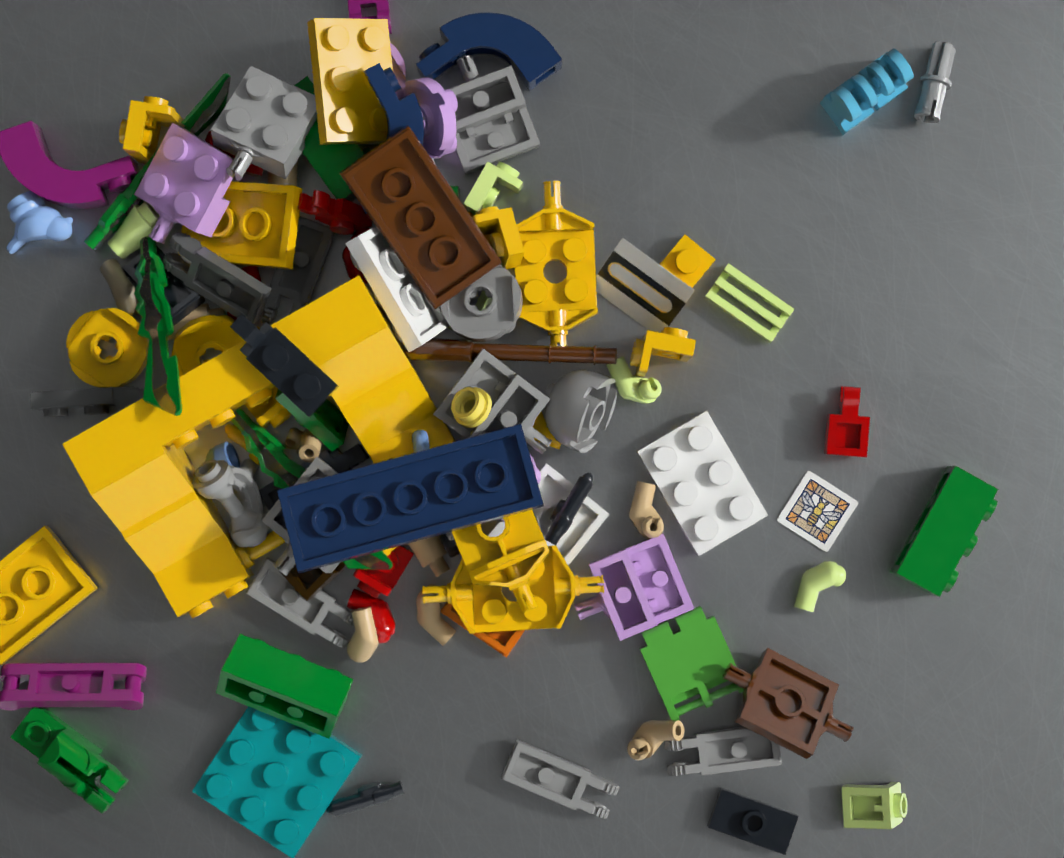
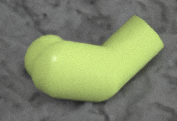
M624 356L618 358L616 364H606L611 377L616 381L614 384L622 398L647 404L654 402L660 396L662 388L659 381L652 377L647 379L632 375Z
M824 561L806 570L802 575L794 607L814 612L819 592L833 585L836 587L841 586L846 579L845 569L834 561Z

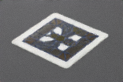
M807 471L780 513L777 521L821 550L828 552L857 507L858 501L813 472Z

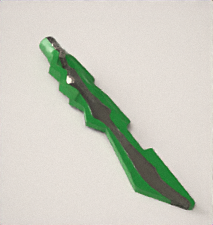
M228 73L220 77L181 122L185 125L184 129L199 136L219 117L227 103L231 76ZM156 152L139 171L130 186L118 195L100 218L96 228L84 240L94 251H97L108 237L119 229L135 204L140 206L144 202V200L134 194Z
M144 237L140 240L141 256L135 271L138 284L134 292L139 302L135 310L142 316L138 335L149 340L143 400L174 416H178L182 413L178 359L176 355L169 358L167 339L174 332L170 304L164 295V287L168 286L163 261L157 254L156 241L150 237Z
M242 408L235 410L234 414L236 417L231 421L244 436L247 452L258 457L261 471L274 478V486L284 489L294 486L306 469L291 460L284 453L287 447L267 429L253 422ZM383 551L343 561L348 569L390 570L393 567L392 561Z

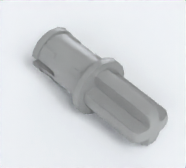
M937 41L932 45L926 73L919 80L922 89L917 109L914 113V117L917 120H922L923 115H925L923 122L938 123L940 121V113L946 90H950L952 86L949 77L956 52L955 47L949 42Z

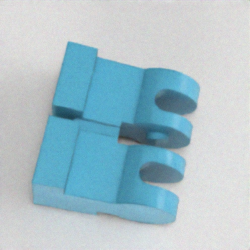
M893 48L828 93L820 104L842 135H844L875 112L872 107L878 111L909 88L906 83L914 78L913 71L904 56Z

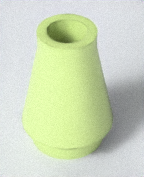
M145 201L140 206L135 204L115 235L108 241V245L120 258L126 259L131 253L140 249L141 239L148 244V235L151 233L160 215L152 205Z

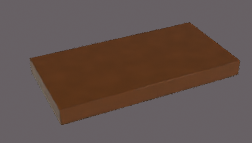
M408 125L339 172L434 309L502 263Z

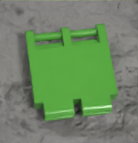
M701 606L674 617L679 627L677 632H672L668 621H664L658 624V626L641 632L646 645L639 649L671 720H680V715L703 705L706 708L713 706L712 701L738 690L739 694L743 692V688L733 683L712 693L707 691L728 681L722 678L725 673L724 671L729 663H732L734 666L736 664L715 617L710 616L706 618ZM700 694V698L675 709V704Z

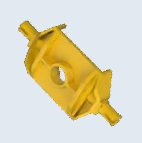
M551 181L543 182L545 206H543L541 211L517 224L525 251L520 266L515 267V279L520 286L523 298L519 319L548 332L552 346H557V344L567 346L566 335H568V331L598 314L594 223L563 208L560 198V181H553L554 197H551ZM558 261L566 267L567 276L562 282L551 283L544 277L543 271L548 263Z
M532 510L503 517L505 528L497 537L485 535L481 524L452 531L451 533L473 584L509 587L510 591L513 590L521 613L529 611L523 595H525L530 609L538 607L528 586V579L548 556L550 550Z
M548 546L550 553L528 579V586L538 607L530 609L524 595L523 598L529 609L527 612L521 613L518 602L508 600L502 593V587L473 584L463 559H461L451 583H447L444 586H422V594L439 593V595L423 596L422 598L423 604L436 602L452 604L470 634L548 628L561 629L575 596H580L583 593H604V585H587L604 583L603 575L591 577L574 575L557 546Z

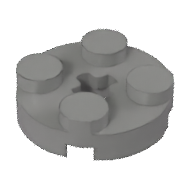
M499 264L446 301L440 308L443 317L458 336L473 342H489L514 330L522 311L523 298L517 280L507 269ZM479 291H485L486 296L492 298V303L488 304L486 309L479 311L477 306L470 304L471 299L478 297Z

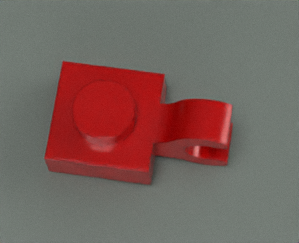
M840 386V414H827L824 454L867 457L870 417L858 416L861 388Z

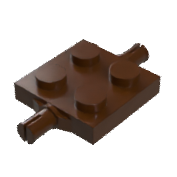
M769 648L762 652L756 669L751 674L734 666L732 663H729L725 669L722 678L743 688V702L735 722L805 759L810 758L814 754L819 738L825 731L844 742H847L851 737L854 727L833 717V700L839 684Z

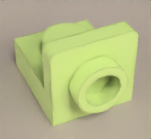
M487 161L463 203L465 209L476 215L479 210L492 207L501 191L495 187L497 183L519 194L523 187V182L517 178L520 173L503 162L499 161L495 166Z
M890 782L887 785L846 784L842 786L844 828L893 829L902 823V818L906 817L907 798L905 793H901L900 782Z

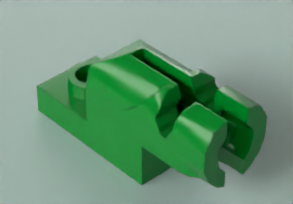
M32 707L10 737L39 758L38 765L56 777L74 794L82 797L86 803L101 814L111 806L116 798L99 785V780L114 793L124 789L129 780L122 775L118 768L100 756L103 751L45 707Z

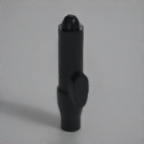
M588 472L582 477L580 476L567 499H561L550 517L552 521L550 530L545 537V540L556 546L560 538L568 531L575 515L594 485L591 473Z
M398 781L390 784L374 782L358 788V793L332 801L327 807L326 812L329 815L338 817L375 804H382L395 796L404 794L402 782Z

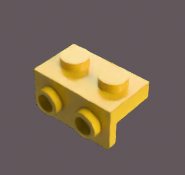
M144 96L143 102L130 101L128 119H122L120 124L119 142L123 144V150L138 163L146 164L157 151L161 126L170 128L172 123L181 127L185 126L181 123L184 119L176 112V109L168 106V100Z
M664 327L661 333L647 330L642 339L636 338L629 365L637 367L635 376L644 377L648 371L651 355L687 362L693 357L696 340L687 338L688 331L678 328Z

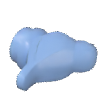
M32 191L18 195L7 205V209L10 212L9 217L12 222L16 223L14 236L6 247L10 254L17 252L27 242L48 239L63 241L72 235L73 218L61 217L60 212L53 207L45 206L43 198H39Z

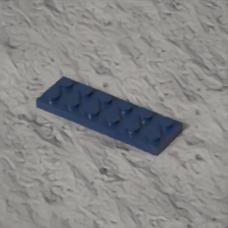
M521 424L277 490L299 573L544 506Z

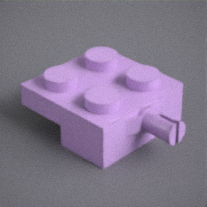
M172 123L134 194L152 205L160 215L148 236L164 244L174 223L184 225L196 233L212 237L230 203L223 196L233 180L227 174L226 169L234 158L183 127Z
M664 533L659 537L647 539L589 563L588 565L593 576L603 575L604 583H596V586L604 585V593H596L597 596L574 604L576 611L592 606V608L578 613L580 620L603 611L611 620L620 641L694 609Z

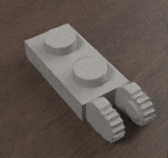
M267 557L245 593L313 635L317 633L340 648H345L349 642L345 635L322 623L330 611L340 617L345 623L354 626L351 611L336 603L337 599L322 590L312 599L306 601L279 572L280 569H276L273 566L276 562Z
M746 727L695 733V736H684L680 741H664L665 750L681 751L697 747L699 761H680L667 765L669 776L700 773L703 776L782 765L780 745Z
M516 739L501 775V779L575 811L578 808L603 819H607L610 810L599 802L582 798L586 785L595 787L605 794L615 796L620 788L609 780L591 774V770Z

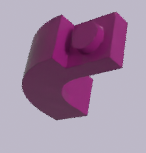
M33 121L0 131V155L11 174L27 189L58 206L71 209H96L109 206L105 190L109 189L110 192L126 190L140 171L138 163L130 156L87 170L73 171L59 167L53 160L41 127Z

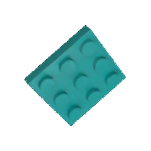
M248 706L192 792L290 858H294L362 754L332 734L330 739Z

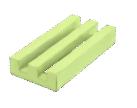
M729 263L704 297L769 343L774 340L779 330L794 311V308ZM730 276L781 312L779 317L726 281L727 278ZM720 288L773 324L770 330L717 295Z

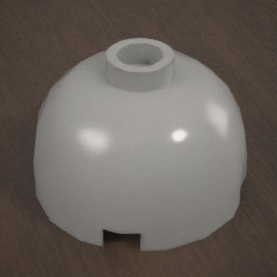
M573 370L561 377L556 384L552 383L548 386L544 395L550 398L545 406V421L548 430L558 442L579 453H587L596 445L598 441L592 439L598 426L600 429L606 430L615 408L617 389L610 386V384L616 382L615 379L591 370Z

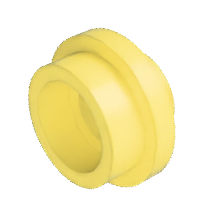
M477 387L461 389L456 393L451 403V410L455 420L465 428H474L482 424L488 417L492 407L489 394Z

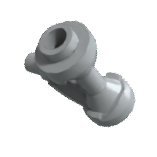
M245 459L241 467L237 468L229 465L224 460H208L196 469L192 482L193 487L199 495L207 499L220 501L231 519L228 532L237 546L255 547L261 544L266 539L270 527L262 522L265 517L262 499L257 483L253 480L258 464L251 459Z

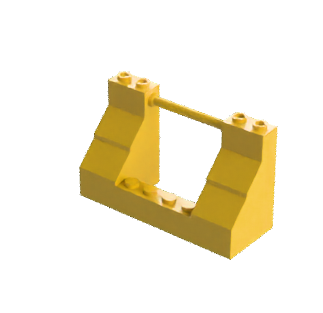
M359 275L271 325L283 333L339 386L331 396L374 464L387 461L390 458L394 459L414 453L412 434L416 430H424L428 433L430 449L456 442L447 424L433 414L437 409L434 401L410 359L405 355L402 345L394 335L379 305L373 299L370 289ZM245 340L179 377L182 400V413L176 416L174 414L176 406L169 396L165 385L153 392L161 408L164 410L145 402L142 398L62 444L90 495L153 573L177 617L189 613L191 618L194 619L213 608L210 601L213 598L224 593L228 599L248 588L249 586L245 580L254 576L251 569L255 565L254 560L285 543L281 536L272 531L267 534L266 539L261 544L255 547L237 546L231 539L228 527L213 500L199 495L193 487L192 482L196 470L183 447L199 438L196 433L198 430L209 424L212 425L213 429L218 428L236 417L233 412L235 409L246 403L252 408L272 397L270 389L276 386L246 359L247 356L240 351L246 343Z

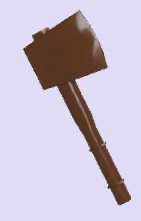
M432 338L411 352H408L407 349L405 351L407 358L414 361L472 362L483 348L501 361L549 362V364L551 362L593 363L594 366L596 364L617 363V348L596 347V345L594 347L552 346L551 344L549 346L475 343L467 339Z

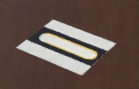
M624 238L618 243L596 276V292L649 331L661 333L664 327L670 326L695 292L694 289Z

